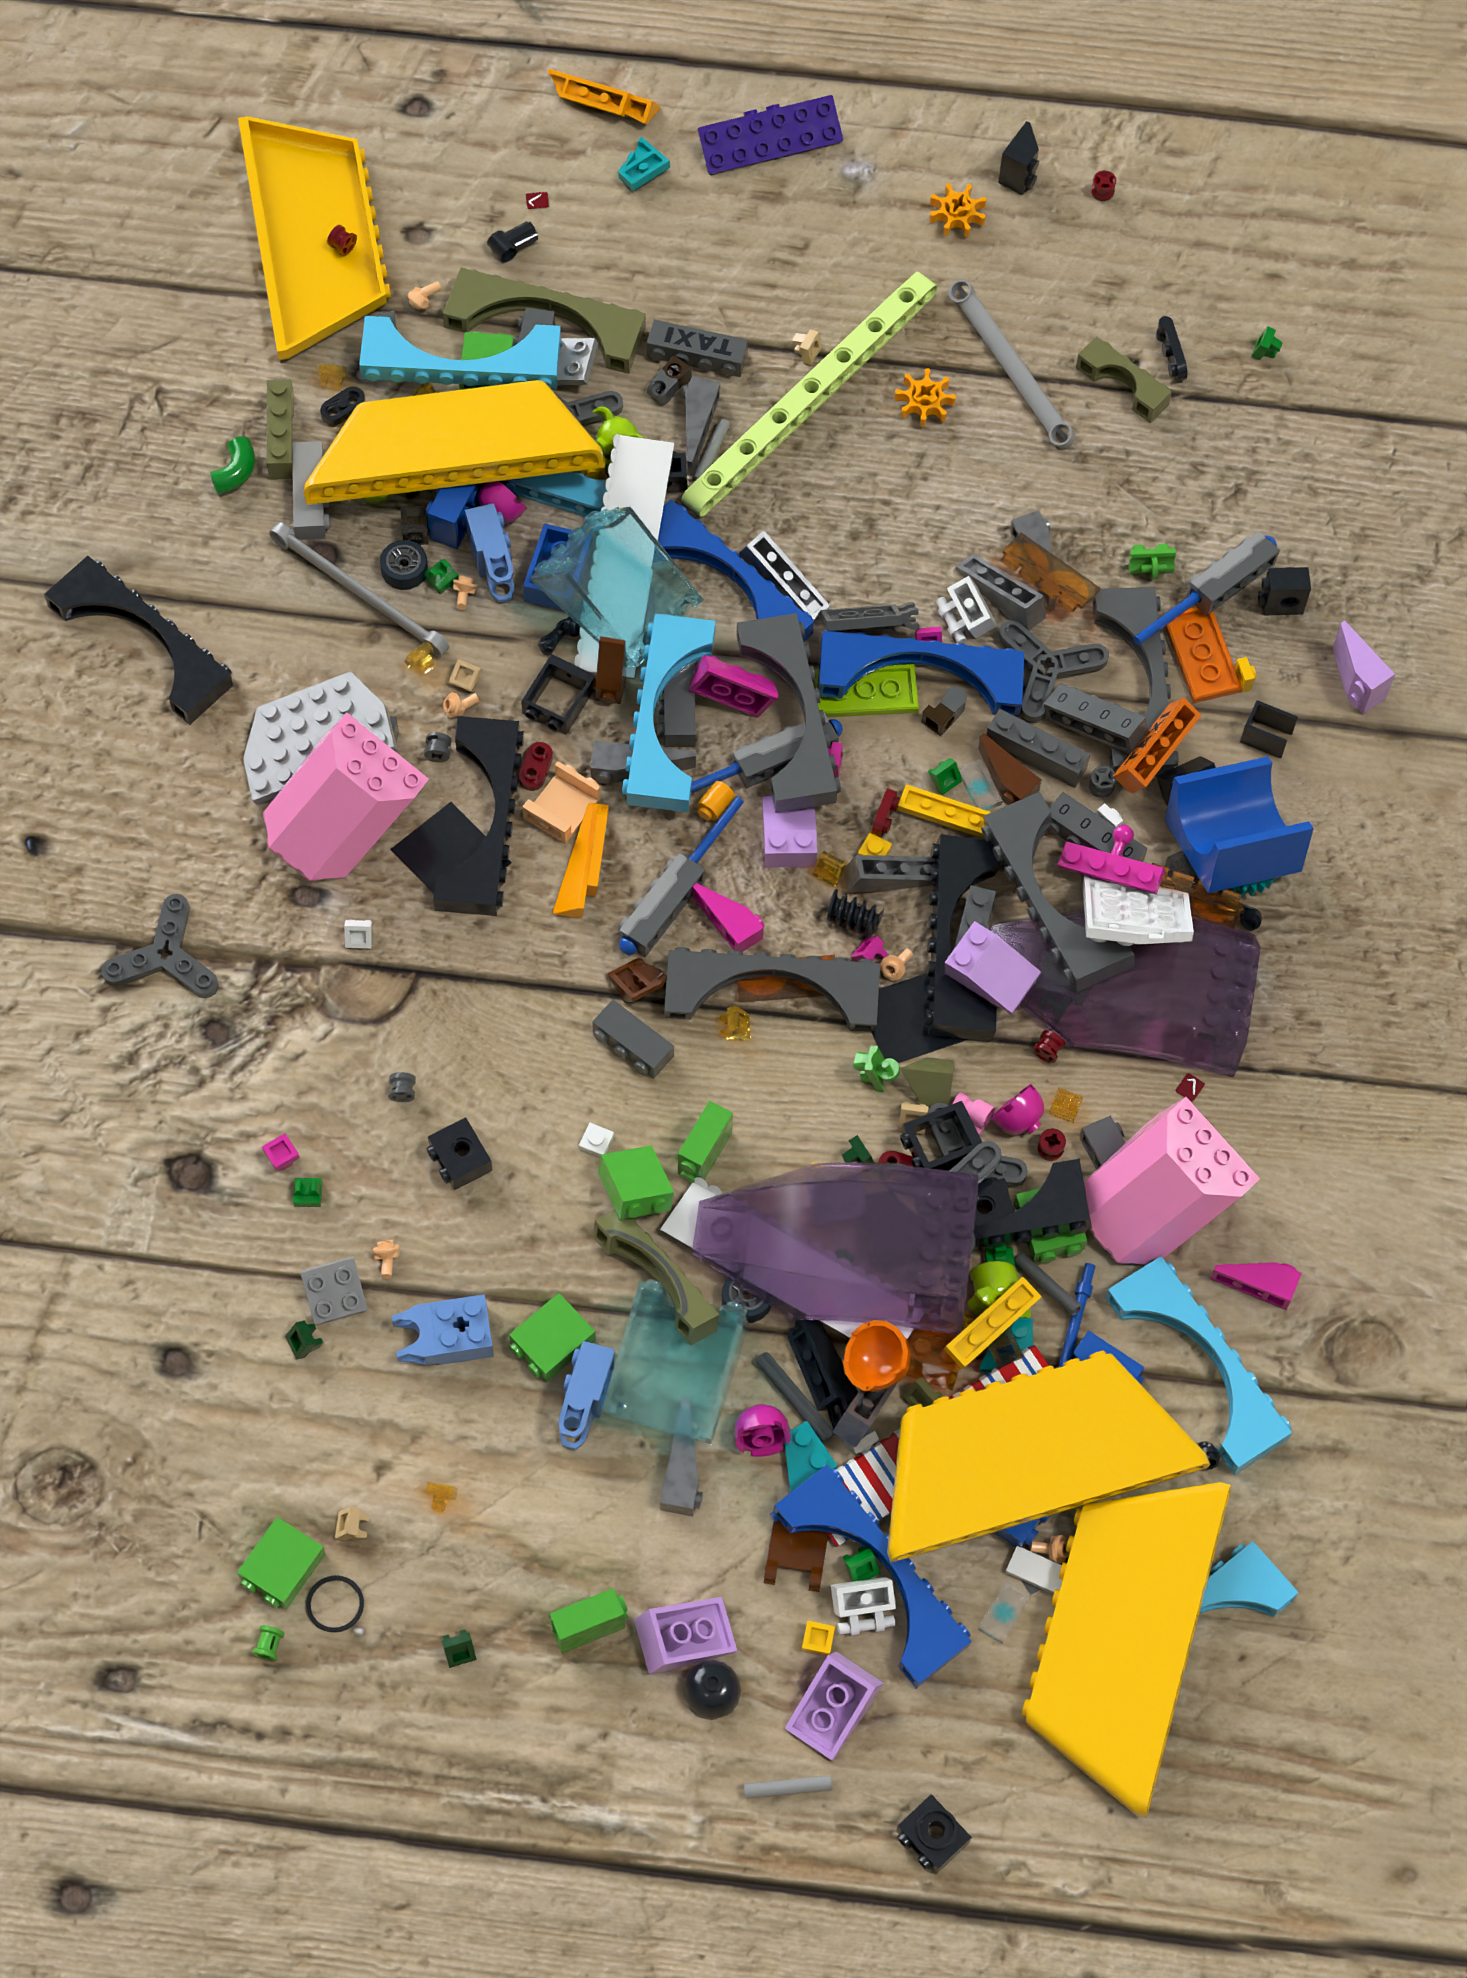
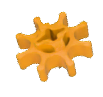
M947 183L945 187L946 197L941 198L935 194L931 195L930 205L939 208V210L930 212L929 222L944 221L946 223L943 231L944 236H948L952 228L958 227L964 231L965 237H969L971 229L969 223L974 222L980 226L985 225L986 215L978 213L976 210L985 209L986 198H970L969 196H971L972 192L971 184H967L964 192L957 193L953 191L951 183Z
M928 368L924 371V379L919 381L912 379L910 374H905L904 385L909 387V389L905 391L896 389L894 396L895 401H905L908 403V405L902 407L901 417L906 418L909 414L916 413L921 417V427H925L928 415H936L941 422L946 421L947 411L942 409L941 406H954L956 401L955 394L948 395L942 392L949 387V378L945 377L940 382L931 381L930 369Z

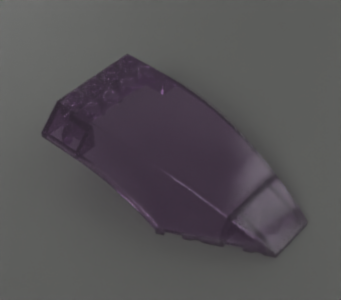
M1084 909L1060 913L1070 921L1085 927ZM1192 917L1194 930L1192 941L1153 944L1133 943V945H1130V948L1134 953V968L1076 992L1073 985H1068L1062 973L1064 969L1061 964L1055 963L1050 950L1052 948L1050 944L1043 942L1037 922L1033 923L1028 918L989 926L988 930L998 935L1041 971L1040 976L1023 998L1020 1006L1035 1019L1041 1020L1050 1031H1056L1067 1040L1066 1043L1071 1048L1074 1046L1135 1053L1181 1063L1229 1077L1235 1076L1247 1044L1261 950L1255 934Z
M877 1163L811 1164L699 1201L692 1255L701 1261H705L716 1271L725 1274L746 1291L760 1297L763 1302L769 1306L772 1305L792 1321L827 1320L867 1323L872 1320L887 1321L899 1327L960 1334L971 1258L978 1195V1175Z

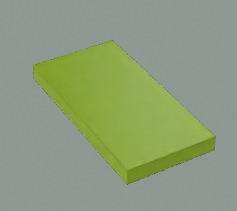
M914 664L893 665L871 672L853 684L842 699L820 696V703H817L818 708L824 711L827 718L918 713L919 705ZM814 669V672H815L814 687H815V688H817V686H818V671H819V669Z

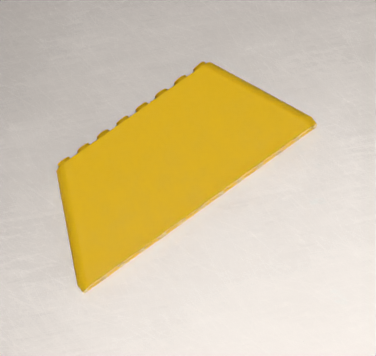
M248 116L240 117L238 121L278 359L286 360L387 304V298H391L389 283L384 284L383 279L387 278L385 264H380V259H384L382 244L377 245L376 240L380 239L378 225H373V220H377L375 206L369 205V201H373L371 186L366 187L365 183L370 182L368 168L362 167V163H366L364 148L359 149L358 139ZM337 225H342L348 233L357 235L355 247L347 255L341 254L338 248H332L327 244L330 232Z
M540 380L362 402L355 407L306 481L304 497L306 505L589 470L604 468L603 451L597 442L551 388Z
M1099 1351L1089 1356L1090 1359L1087 1360L1071 1359L1066 1361L1063 1367L1054 1369L1053 1366H1047L1038 1370V1374L1028 1376L1027 1373L1013 1377L1012 1381L1002 1384L1001 1381H996L986 1385L984 1390L976 1392L975 1389H969L961 1392L959 1397L950 1400L948 1396L934 1400L933 1405L923 1407L922 1404H917L907 1408V1413L903 1415L900 1424L887 1554L890 1563L1077 1508L1084 1504H1090L1207 1469L1210 1463L1206 1453L1129 1371L1112 1354Z
M1222 1482L1084 1504L1082 1509H1077L1074 1518V1525L1077 1526L1075 1536L1070 1535L1066 1552L1070 1553L1067 1563H1062L1059 1579L1063 1580L1060 1590L1056 1589L1052 1599V1606L1055 1607L1053 1617L1048 1616L1044 1633L1048 1634L1046 1644H1040L1037 1654V1660L1041 1661L1038 1672L1033 1671L1029 1688L1033 1689L1031 1699H1025L1022 1716H1026L1028 1727L1132 1813L1144 1818L1148 1816L1231 1493V1485Z

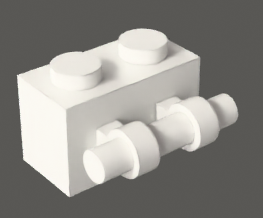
M969 576L947 588L953 599L952 601L947 603L945 597L936 600L939 607L938 612L941 618H944L949 626L948 632L951 637L955 638L957 643L966 641L963 632L967 628L975 638H978L998 626L977 585ZM956 610L959 611L962 617L958 622L953 614Z
M880 1577L831 1585L834 1613L839 1617L848 1616V1622L837 1624L839 1635L850 1633V1636L859 1635L861 1631L868 1630L880 1632L885 1631L887 1627L895 1626L894 1615L883 1616V1611L896 1609L891 1579ZM873 1613V1618L858 1620L859 1614Z

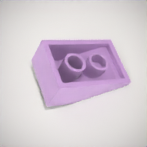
M1343 621L1340 624L1333 645V652L1349 703L1353 708L1365 714L1386 699L1395 673L1346 621Z
M762 796L764 868L816 867L817 833L815 806L775 813L772 796Z
M975 921L945 961L946 975L1011 1015L1041 974L1040 970L998 935Z
M722 1597L648 1609L634 1619L649 1674L676 1670L737 1652Z
M836 1651L826 1657L785 1729L833 1761L870 1708L884 1683Z

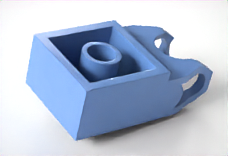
M494 503L465 510L467 537L479 577L486 578L490 594L496 601L501 603L512 600L515 587L512 578V556L509 548L511 543L508 533H504L503 527L505 525L502 513L496 511ZM500 584H507L510 591L506 595H498L495 589Z
M485 1294L418 1304L402 1313L391 1316L393 1327L413 1329L420 1334L414 1344L396 1352L398 1362H411L421 1365L439 1363V1365L494 1357ZM465 1327L466 1331L459 1332V1328Z
M586 1341L582 1342L580 1349H575L571 1363V1365H574L572 1375L567 1374L563 1387L565 1400L559 1417L562 1446L577 1450L585 1443L594 1417L600 1418L616 1369L614 1349ZM570 1428L577 1429L576 1431H568ZM581 1435L580 1440L576 1443H570L565 1439V1436L576 1439Z

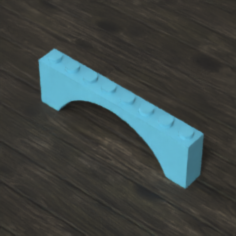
M365 316L359 364L361 379L369 381H406L420 384H465L467 386H495L540 380L545 382L551 389H557L561 326L535 325L522 341L500 354L482 359L453 360L428 354L410 344L396 330L390 317Z
M655 613L654 622L648 624L647 638H651L650 645H645L644 660H647V666L641 668L640 682H644L643 689H638L637 704L640 705V711L634 712L633 727H637L636 734H631L629 749H633L632 757H627L626 772H630L629 780L624 779L622 795H626L627 805L688 812L692 791V777L676 767L662 750L655 733L653 716L658 699L669 681L683 668L700 660L704 655L712 656L715 621Z
M1160 1256L1109 1288L1105 1299L1120 1320H1148L1172 1327L1196 1342L1212 1359L1223 1379L1229 1401V1424L1219 1454L1235 1476L1287 1442L1292 1434L1291 1425L1284 1416H1280L1274 1409L1275 1405L1271 1397L1267 1393L1263 1394L1257 1386L1258 1381L1251 1371L1247 1372L1243 1367L1241 1357L1237 1351L1230 1349L1226 1344L1223 1332L1218 1327L1214 1328L1211 1324L1206 1309L1202 1305L1198 1306L1192 1298L1193 1293L1188 1285L1182 1284L1177 1278L1174 1266Z
M1253 1541L1247 1546L1242 1543L1230 1554L1233 1557L1225 1564L1223 1561H1220L1211 1569L1210 1573L1212 1575L1208 1578L1199 1614L1215 1609L1243 1608L1275 1617L1295 1600L1299 1592Z

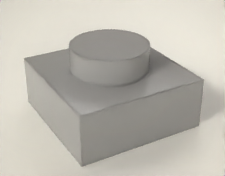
M869 1428L856 1448L843 1439L842 1441L846 1448L858 1454L871 1449L872 1444L879 1441L875 1430Z

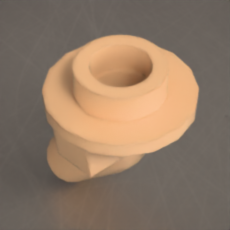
M437 281L422 289L415 287L408 293L409 303L418 310L427 309L430 302L427 296L442 290L439 282Z
M459 575L458 580L453 579V589L458 590L457 609L465 610L468 593H475L478 585L473 583L474 578Z
M452 692L445 698L443 708L448 717L454 718L462 716L466 709L479 703L480 700L476 693L461 700L457 693Z
M906 948L898 956L889 955L883 958L880 963V970L883 976L892 981L902 978L906 972L904 964L914 956L913 953Z
M393 1240L380 1241L377 1243L378 1247L373 1248L375 1260L382 1259L381 1277L383 1279H391L393 1258L400 1256V1246L394 1244Z
M1063 1535L1051 1536L1050 1543L1032 1541L1029 1546L1030 1552L1049 1554V1560L1057 1563L1065 1562L1070 1555L1069 1552H1066L1068 1541Z

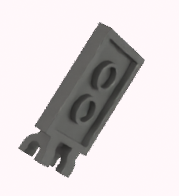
M908 602L899 606L890 604L821 610V620L827 631L903 624L912 630L919 629V623L912 616L919 615V610L915 607L914 602Z

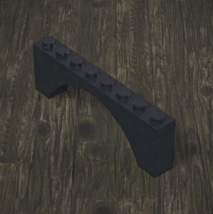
M87 555L44 593L48 607L64 621L84 616H111L133 622L153 634L166 648L174 663V682L169 696L172 711L189 725L233 686L232 672L224 663L219 664L216 662L213 655L206 648L201 649L198 647L195 640L189 634L181 633L171 619H164L154 605H147L136 590H129L122 579L117 575L112 576L99 560L94 561Z
M458 716L455 734L456 751L473 761L486 776L494 793L495 812L490 830L476 852L458 867L436 876L433 897L434 910L497 916L498 907H503L504 891H500L501 883L506 884L507 868H503L504 860H509L510 845H506L507 837H512L513 822H509L510 814H515L516 799H512L513 791L517 792L519 777L515 776V770L521 767V754L518 753V747L524 744V731H520L519 721Z
M940 834L937 843H933L931 847V859H935L934 867L932 866L930 871V882H934L933 890L930 891L929 905L933 906V913H930L928 919V929H932V937H929L927 952L931 953V961H928L926 976L930 977V985L926 987L925 1000L929 1001V1009H926L924 1018L925 1025H928V1035L990 1042L996 1033L997 1007L945 974V961L952 953L950 924L956 903L970 889L971 885L975 886L986 879L994 877L1001 866V861L998 862L994 855V846L991 841L987 842L982 839Z
M1080 1158L1052 1163L1050 1172L1039 1191L1030 1201L1014 1213L991 1223L972 1226L976 1243L974 1251L978 1250L979 1247L999 1248L1009 1242L1028 1243L1032 1241V1238L1043 1237L1045 1239H1052L1062 1233L1081 1234L1086 1232L1087 1229H1092ZM891 1191L865 1195L873 1255L877 1265L892 1266L897 1264V1261L909 1260L915 1262L923 1260L925 1256L945 1257L951 1254L943 1224L933 1222L914 1213Z

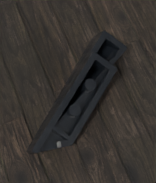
M794 1307L797 1313L795 1326L789 1329L787 1338L817 1410L825 1411L828 1409L834 1430L857 1395L858 1390L845 1374L843 1362L821 1321Z

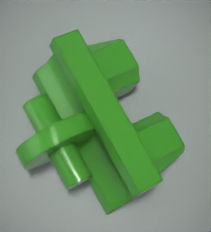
M1158 544L1155 546V549H1146L1143 545H1133L1132 550H1130L1129 574L1150 573L1151 579H1157L1158 573L1174 572L1175 548H1169L1168 544Z
M870 1046L869 1053L856 1052L853 1067L855 1070L860 1071L861 1081L872 1083L876 1091L884 1092L883 1081H893L899 1076L900 1066L898 1062L891 1058L885 1059L878 1046Z

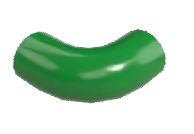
M240 436L229 441L227 449L231 458L230 463L224 468L210 472L217 496L242 486L251 477L255 466V454L251 440L248 437Z

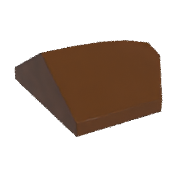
M636 958L608 973L609 979L624 1002H634L663 987L667 980V976L660 969L645 963L641 958Z

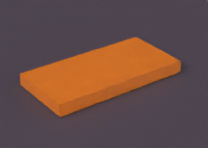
M1192 607L1165 626L1193 704L1242 691V685L1214 612L1206 616L1198 607Z

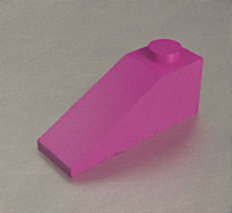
M698 883L692 886L693 899L733 950L743 952L763 939L764 923L757 914L753 915L749 908Z
M1286 1263L1215 1265L1210 1279L1287 1310L1302 1273L1297 1271L1294 1266Z

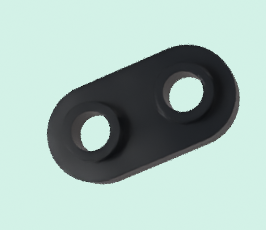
M348 387L331 397L321 405L322 420L328 425L342 423L349 418L358 404L366 402L364 392L358 387Z

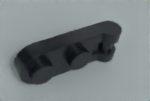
M1163 316L1158 322L1156 338L1158 341L1163 342L1162 353L1169 361V375L1174 377L1175 381L1186 380L1188 376L1187 364L1173 320L1168 316Z

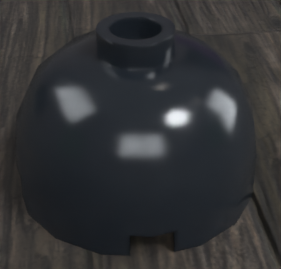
M716 1660L703 1661L695 1666L686 1677L684 1685V1695L688 1707L700 1718L716 1720L731 1714L738 1705L741 1695L740 1680L733 1668L724 1662Z

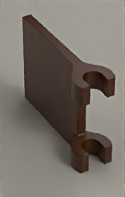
M773 1521L764 1583L775 1585L778 1568L797 1570L811 1574L808 1591L820 1592L828 1533L801 1531L790 1534L780 1521L776 1523Z

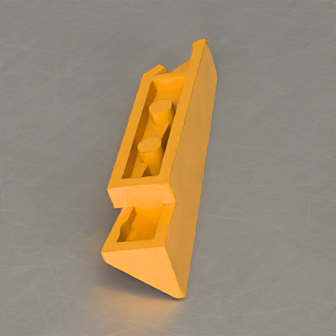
M548 69V74L553 79L558 96L562 99L625 117L626 114L646 125L660 110V106L652 100Z
M589 803L587 805L553 909L554 915L582 919L586 895L596 897L609 805Z

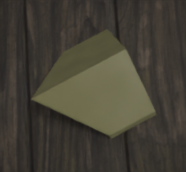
M927 1057L900 1068L921 1104L929 1106L928 1109L936 1103L950 1105L953 1060Z

